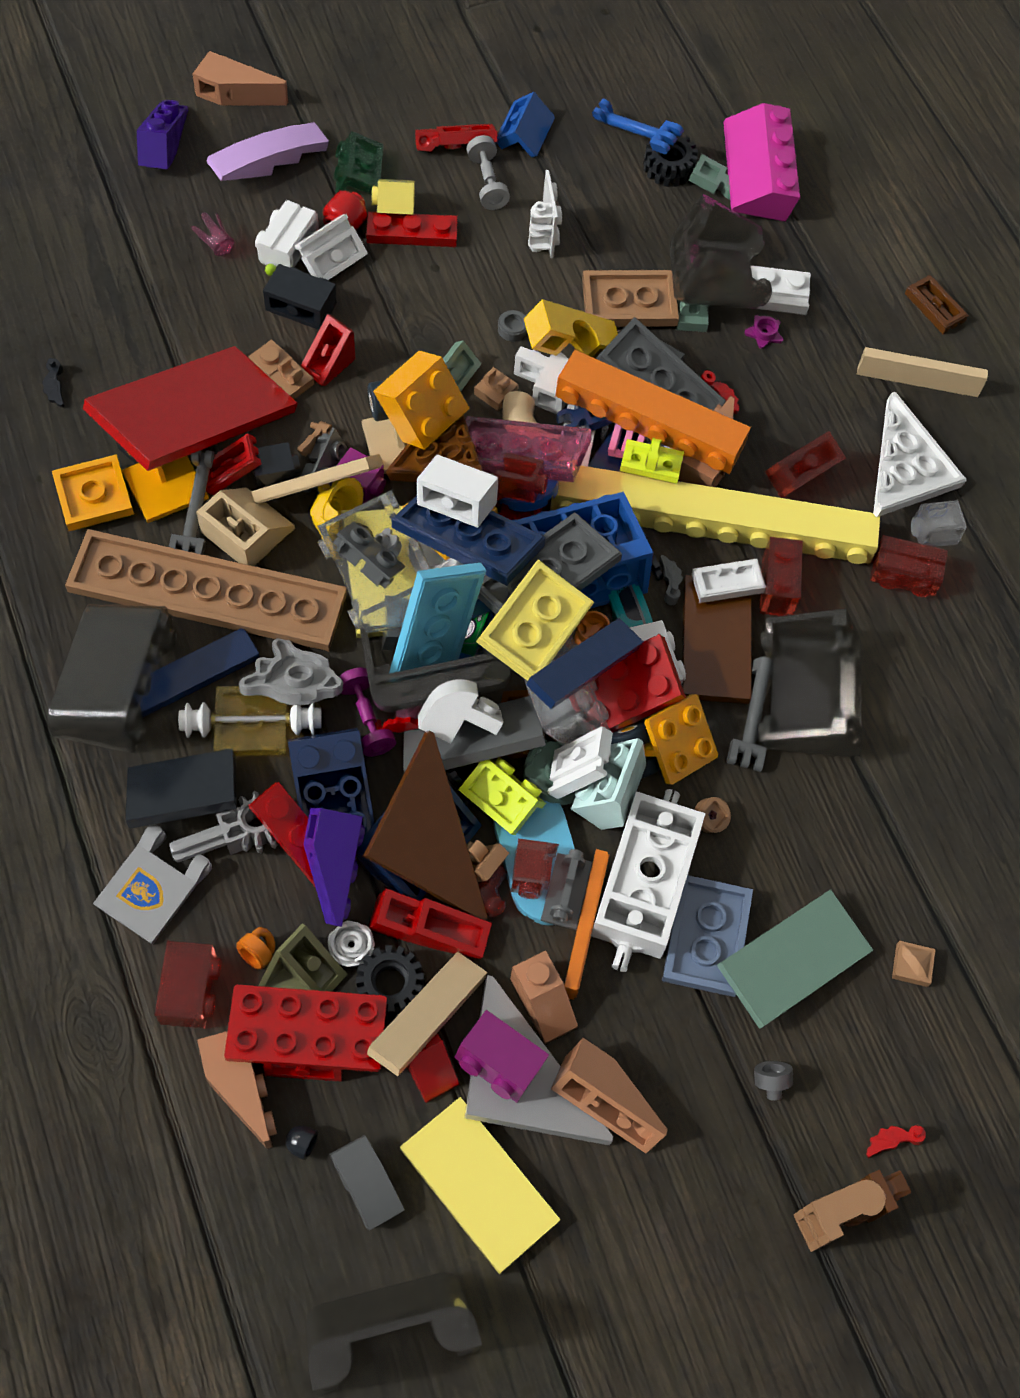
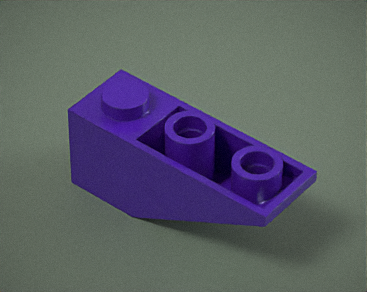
M164 100L155 107L137 129L138 166L161 169L169 168L175 160L188 113V106L179 105V102L174 100Z
M310 808L303 845L325 923L342 927L343 919H347L351 908L348 892L350 883L355 881L358 871L355 856L357 847L361 846L364 839L365 828L364 825H361L363 816L324 808Z

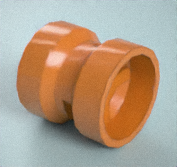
M588 611L576 627L575 646L609 625L610 621L607 616L598 611Z

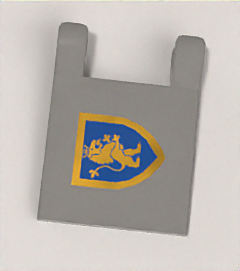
M156 824L149 825L146 828L138 845L93 903L96 907L152 945L195 887L212 869V864L208 858L198 854L194 857L184 875L152 854L166 839L165 832Z

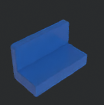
M535 92L523 96L513 102L497 135L496 143L503 149L518 142L531 157H535L541 149L555 116Z

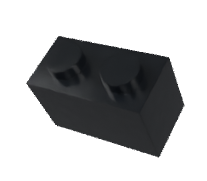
M278 264L263 289L266 311L318 330L327 314H331L337 304L335 283L282 264Z

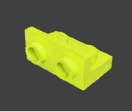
M498 757L496 761L493 759L481 761L458 790L511 835H516L537 807L542 809L545 806L546 802L539 797L542 791L529 780L524 779L521 782L513 776L515 768L501 757Z

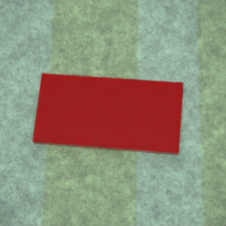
M236 346L85 398L83 410L147 471H150L295 412L298 402Z

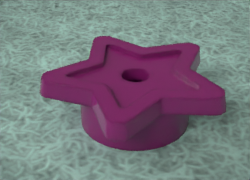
M756 315L754 317V326L744 331L746 336L756 339L760 349H763L769 342L782 343L783 337L778 332L780 321L770 316L760 317Z

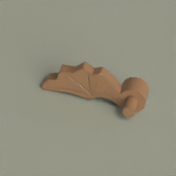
M320 421L318 424L311 422L310 428L315 429V431L297 448V451L305 457L311 454L316 439L324 433L329 434L332 429L331 424Z

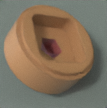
M717 797L705 798L695 806L694 810L705 813L701 831L717 833L723 831L729 825L731 812L724 800Z

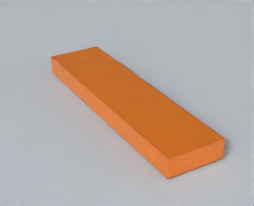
M598 849L595 850L564 983L568 998L572 1000L577 997L609 859L608 852Z

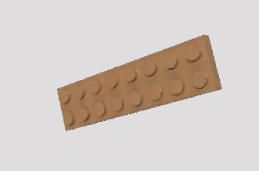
M87 529L65 584L69 593L232 630L241 628L250 634L272 639L290 640L294 644L330 651L347 596V587L90 529Z

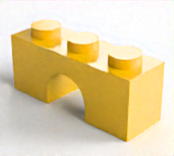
M543 299L524 318L531 348L555 356L570 343L577 351L596 359L618 335L615 322Z

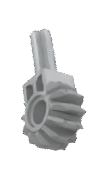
M254 790L252 799L249 801L245 797L240 796L238 801L241 807L216 814L219 825L171 842L170 850L174 860L181 862L227 845L230 855L243 850L247 852L253 845H255L257 852L261 854L264 850L263 845L267 843L275 849L277 842L264 825L259 827L249 825L257 817L248 805L259 797L258 792Z

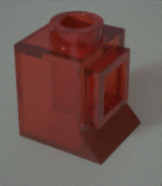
M505 452L503 456L504 471L497 470L495 474L498 477L497 501L506 497L535 503L538 494L544 495L548 486V475L544 474V460Z
M518 838L510 892H516L520 897L526 899L540 898L543 889L548 890L552 860L556 856L559 844Z

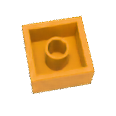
M418 351L373 391L402 442L424 450L470 409L443 358L423 351Z

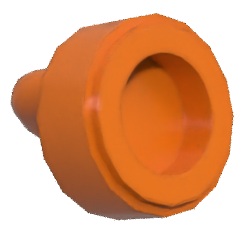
M258 927L253 932L246 933L237 942V950L249 965L255 969H263L273 958L275 939L267 928ZM263 937L266 941V944L259 938Z

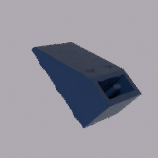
M354 728L288 739L298 806L308 818L310 808H324L363 816L361 825H364L365 836L375 823L359 729Z

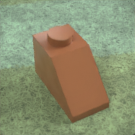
M546 950L512 967L510 980L544 1044L578 1028L564 983Z

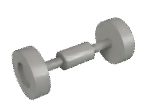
M486 135L477 136L468 143L467 153L472 162L481 163L480 167L484 182L487 184L479 193L482 206L488 210H497L509 202L510 194L508 187L504 183L495 182L496 177L490 162L497 153L494 139Z

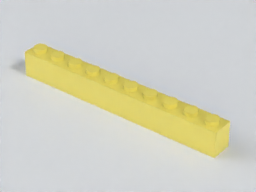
M562 462L557 464L556 473L559 479V490L555 498L552 496L550 511L567 507L573 503L597 499L604 495L624 492L640 526L652 528L659 532L683 533L694 538L707 537L719 539L725 543L738 542L750 544L756 548H775L788 553L816 555L823 559L836 558L848 560L854 564H870L878 548L880 516L875 517L870 512L679 481L676 484L630 473Z

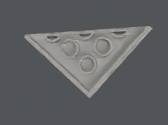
M487 975L480 1017L485 1010H488L547 1052L549 1056L517 1103L511 1098L507 1100L497 1095L492 1090L491 1084L479 1075L477 1077L471 1075L465 1118L610 1145L613 1136L605 1125L551 1090L561 1066L494 977Z

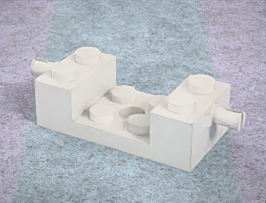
M671 789L665 791L663 800L636 791L593 926L592 937L610 942L618 947L612 968L617 970L621 957H623L620 968L621 972L627 971L632 952H641L661 959L668 943L705 817V813L677 805L680 797L677 791L674 792L672 801L669 802L672 794ZM644 862H653L659 867L660 874L653 878L647 877L641 872L640 865Z

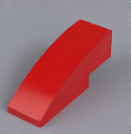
M385 889L377 897L369 929L420 946L453 954L459 952L463 956L481 959L484 955L492 923L427 898L419 901L390 889Z

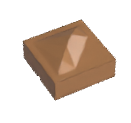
M899 941L896 944L892 979L928 987L932 982L935 949Z

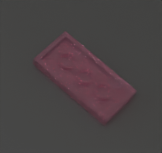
M467 416L466 418L484 472L574 482L592 440L591 429L472 416Z

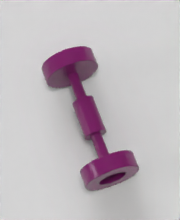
M359 667L344 672L339 676L343 681V691L341 693L344 695L356 694L358 699L356 706L362 722L370 730V733L361 739L363 754L373 757L390 751L396 745L394 734L389 729H376L374 723L377 719L368 698L364 697L362 692L369 688L373 682L370 671L367 668Z

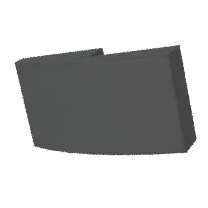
M365 1135L329 1154L345 1189L350 1192L368 1230L377 1227L404 1211L385 1169Z

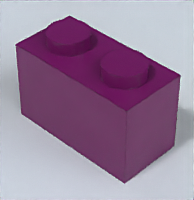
M485 1010L460 1044L454 1058L459 1061V1065L465 1072L475 1077L479 1075L489 1082L492 1090L497 1095L507 1100L511 1098L517 1103L544 1065L549 1054L491 1012Z

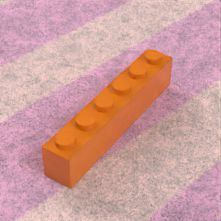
M577 350L573 351L558 376L555 397L562 399L565 403L585 408L596 417H607V420L620 425L623 429L634 431L649 438L651 441L652 438L662 440L661 444L675 450L684 451L683 456L692 457L708 464L712 469L721 470L728 474L731 473L745 447L751 427Z

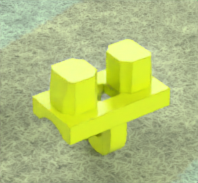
M652 438L651 444L627 439L620 471L677 484L684 451L661 447L662 440Z

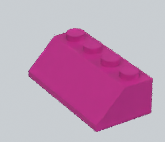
M762 103L730 116L723 122L731 211L786 221L800 199L790 108Z

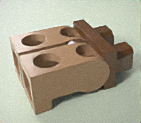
M879 1169L850 1186L811 1202L796 1212L794 1217L810 1251L813 1252L844 1236L840 1226L854 1227L866 1220L868 1223H871L899 1208L896 1201L910 1194L911 1190L900 1170L883 1177Z

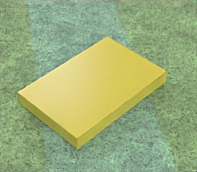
M538 559L476 642L528 681L532 675L551 663L594 604V601Z

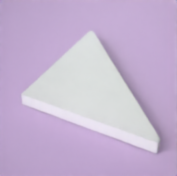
M896 392L891 393L886 403L873 512L875 517L961 488L967 481Z

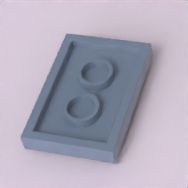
M687 875L670 932L662 978L663 982L731 997L736 996V993L717 965L745 945L753 889Z

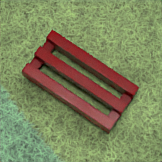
M247 433L215 454L213 466L209 472L206 487L207 493L215 495L261 465L260 458L256 457L259 454L258 448L253 446L257 443L254 436Z

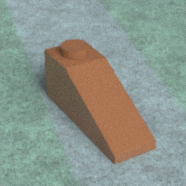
M582 1038L565 1056L551 1090L644 1153H647L666 1136L668 1129L613 1057L585 1038Z

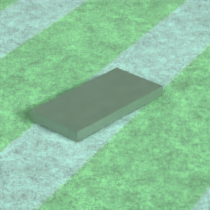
M830 889L720 962L717 967L760 1029L872 952L873 949Z

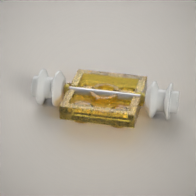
M239 686L216 687L215 713H211L205 702H202L199 710H192L190 704L186 703L185 710H179L178 715L179 730L185 731L187 738L190 737L192 731H200L202 737L205 738L212 726V728H215L214 751L233 748L235 756L286 755L287 727L290 726V722L291 729L296 736H299L302 729H309L312 735H315V729L322 728L321 707L315 708L314 703L310 704L309 708L293 705L290 715V712H287V704L262 695L245 696L240 693Z

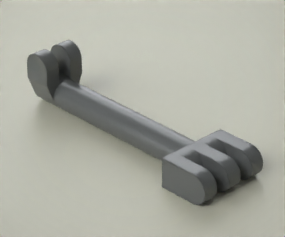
M200 450L191 455V461L197 466L183 536L171 534L170 548L178 549L182 547V550L188 552L195 549V553L204 555L206 541L202 538H196L199 526L196 511L203 506L209 472L213 466L214 451L203 453Z
M756 658L751 664V674L756 677L743 740L733 739L730 742L727 763L734 765L737 760V754L741 753L740 767L746 769L749 766L751 756L755 757L753 770L758 772L762 771L767 747L756 745L768 682L772 677L774 667L771 658Z

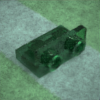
M353 131L350 132L345 141H340L335 157L339 159L333 175V180L336 181L335 193H338L340 190L344 191L347 186H351L372 195V186H378V180L381 179L382 143Z

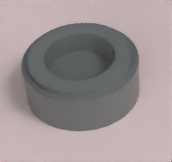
M516 310L506 311L501 314L498 319L499 335L511 342L524 339L527 335L524 322L526 315Z

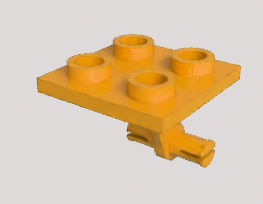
M188 456L147 471L140 463L121 470L147 523L189 507L196 471ZM205 492L204 501L209 499L207 492Z

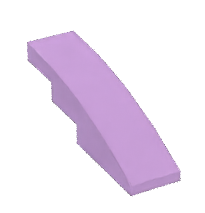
M315 122L288 126L265 132L228 146L208 156L207 163L221 181L272 175L273 168L276 165L299 163L302 153L326 151L329 140Z

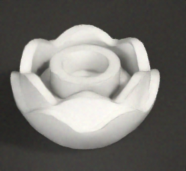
M353 921L343 922L342 927L338 926L328 937L330 954L338 964L346 967H355L363 964V958L367 954L371 956L375 946L369 927ZM353 942L355 946L350 948L348 943Z

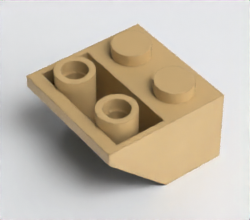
M248 488L220 490L196 511L201 533L235 561L250 566H255L295 529L294 524L266 502L258 504L254 502L251 490Z

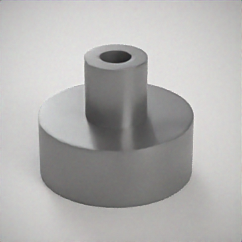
M767 1061L757 1064L754 1068L755 1085L760 1089L767 1090V1099L769 1100L782 1099V1090H786L793 1085V1068L785 1062Z

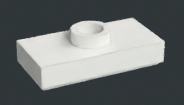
M758 559L694 568L691 574L699 603L764 593L766 589Z

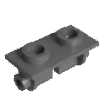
M332 428L329 434L324 433L316 439L315 446L309 456L311 462H316V464L306 463L299 477L337 466L346 454L348 447L335 428ZM318 487L310 488L303 491L309 493L311 492V490H316L318 493H320L318 491Z
M355 521L336 534L338 537L333 542L337 546L336 551L354 566L363 559L366 563L360 572L377 587L381 585L386 589L393 582V577L406 567L397 559L392 551L385 549L371 536L366 528L359 526Z
M571 849L567 855L557 853L540 921L573 930L577 929L592 866L591 861L583 858L584 853L582 851Z

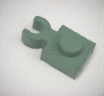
M702 154L689 181L713 194L718 189L724 197L730 200L729 175L725 173L727 167Z

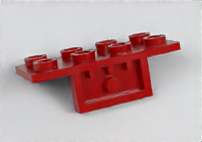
M235 985L224 1052L225 1060L262 1063L265 1076L342 1082L343 1070L380 1071L381 1064L367 1055L369 1046L384 1031L387 998L383 995Z

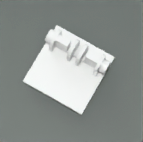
M546 170L543 202H536L531 208L528 246L534 252L549 250L550 258H553L555 245L560 243L557 225L562 224L561 206H556L555 201H557L556 182L551 183L549 170Z

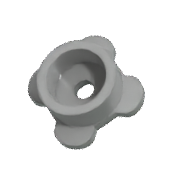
M386 528L382 533L377 534L374 539L385 549L392 551L397 557L401 551L402 543L397 535H392L393 531L390 528Z

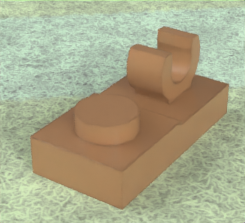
M272 339L248 356L253 363L293 399L314 385V378Z

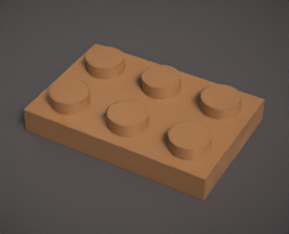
M583 270L582 282L586 313L615 322L616 327H625L634 317L645 327L678 325L679 315L673 270Z

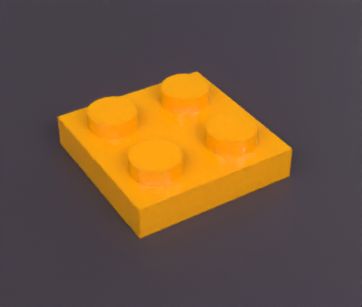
M117 454L52 471L68 531L134 515Z

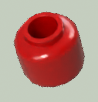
M343 190L336 193L323 208L324 225H327L343 214H347L348 222L357 231L367 219V210L362 196L356 192L351 193Z

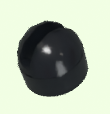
M305 1125L292 1128L286 1136L287 1149L292 1155L305 1161L316 1144L319 1131Z

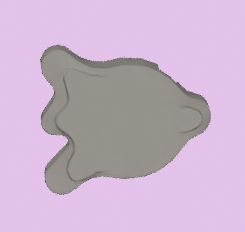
M276 638L272 643L275 657L258 658L255 662L256 672L243 677L239 681L240 693L245 696H267L280 703L289 705L312 704L326 698L338 696L343 691V681L331 670L328 659L313 652L302 651L296 648L290 640Z

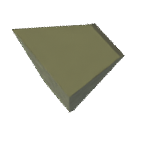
M301 924L277 949L258 986L332 992L348 974L309 928Z

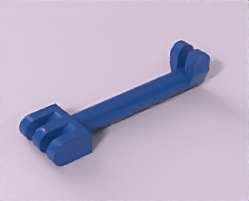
M602 99L599 103L600 108L596 107L592 112L594 119L599 122L650 138L649 143L652 149L663 154H667L670 150L669 145H674L677 141L676 136H681L684 132L681 125L668 120L659 129L613 114V108L606 99Z

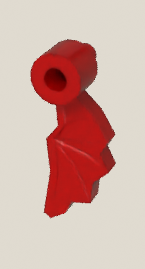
M709 370L705 371L701 378L725 401L730 396L735 398L733 413L737 414L739 412L737 404L739 399L734 395V390L725 383L714 382L716 379L715 374Z
M412 717L388 719L384 722L383 726H381V720L379 719L374 723L377 730L389 729L392 732L398 733L419 729L418 719H413Z
M918 1125L912 1126L909 1132L895 1126H890L888 1129L880 1128L878 1135L870 1138L871 1146L867 1149L866 1157L870 1158L883 1151L896 1149L898 1144L902 1142L921 1145L925 1140L926 1132L923 1127Z

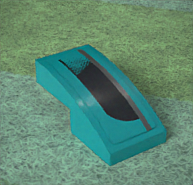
M632 584L619 590L610 591L611 594L608 596L610 598L609 605L612 609L613 621L620 618L629 628L653 622L639 585Z

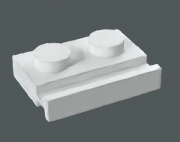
M347 214L337 217L295 245L296 250L300 251L302 260L312 276L329 280L368 254L356 230L348 222Z
M759 266L750 267L747 308L807 314L810 293L809 272Z
M601 726L554 750L549 779L553 781V786L548 788L547 793L556 799H560L606 777L607 771L603 769V766L609 762L613 732Z

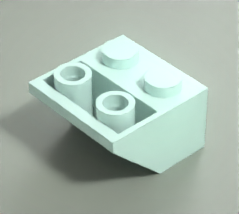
M636 738L611 744L609 762L603 766V769L607 771L606 777L576 790V797L571 810L601 830L624 826L646 767L643 741Z

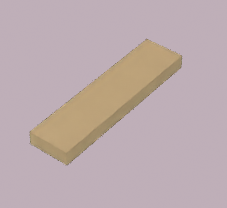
M865 347L858 364L857 375L978 397L988 379V370Z
M380 454L368 456L254 490L251 493L254 502L258 504L381 468L383 462Z
M456 952L369 1046L367 1055L396 1076H399L485 980L487 972L459 952Z

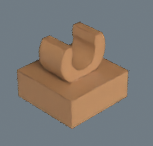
M493 367L475 386L474 395L499 411L502 408L505 395L512 391H518L519 384Z
M475 840L474 843L469 841L467 844L477 882L489 880L509 854L500 843L485 846L479 840Z

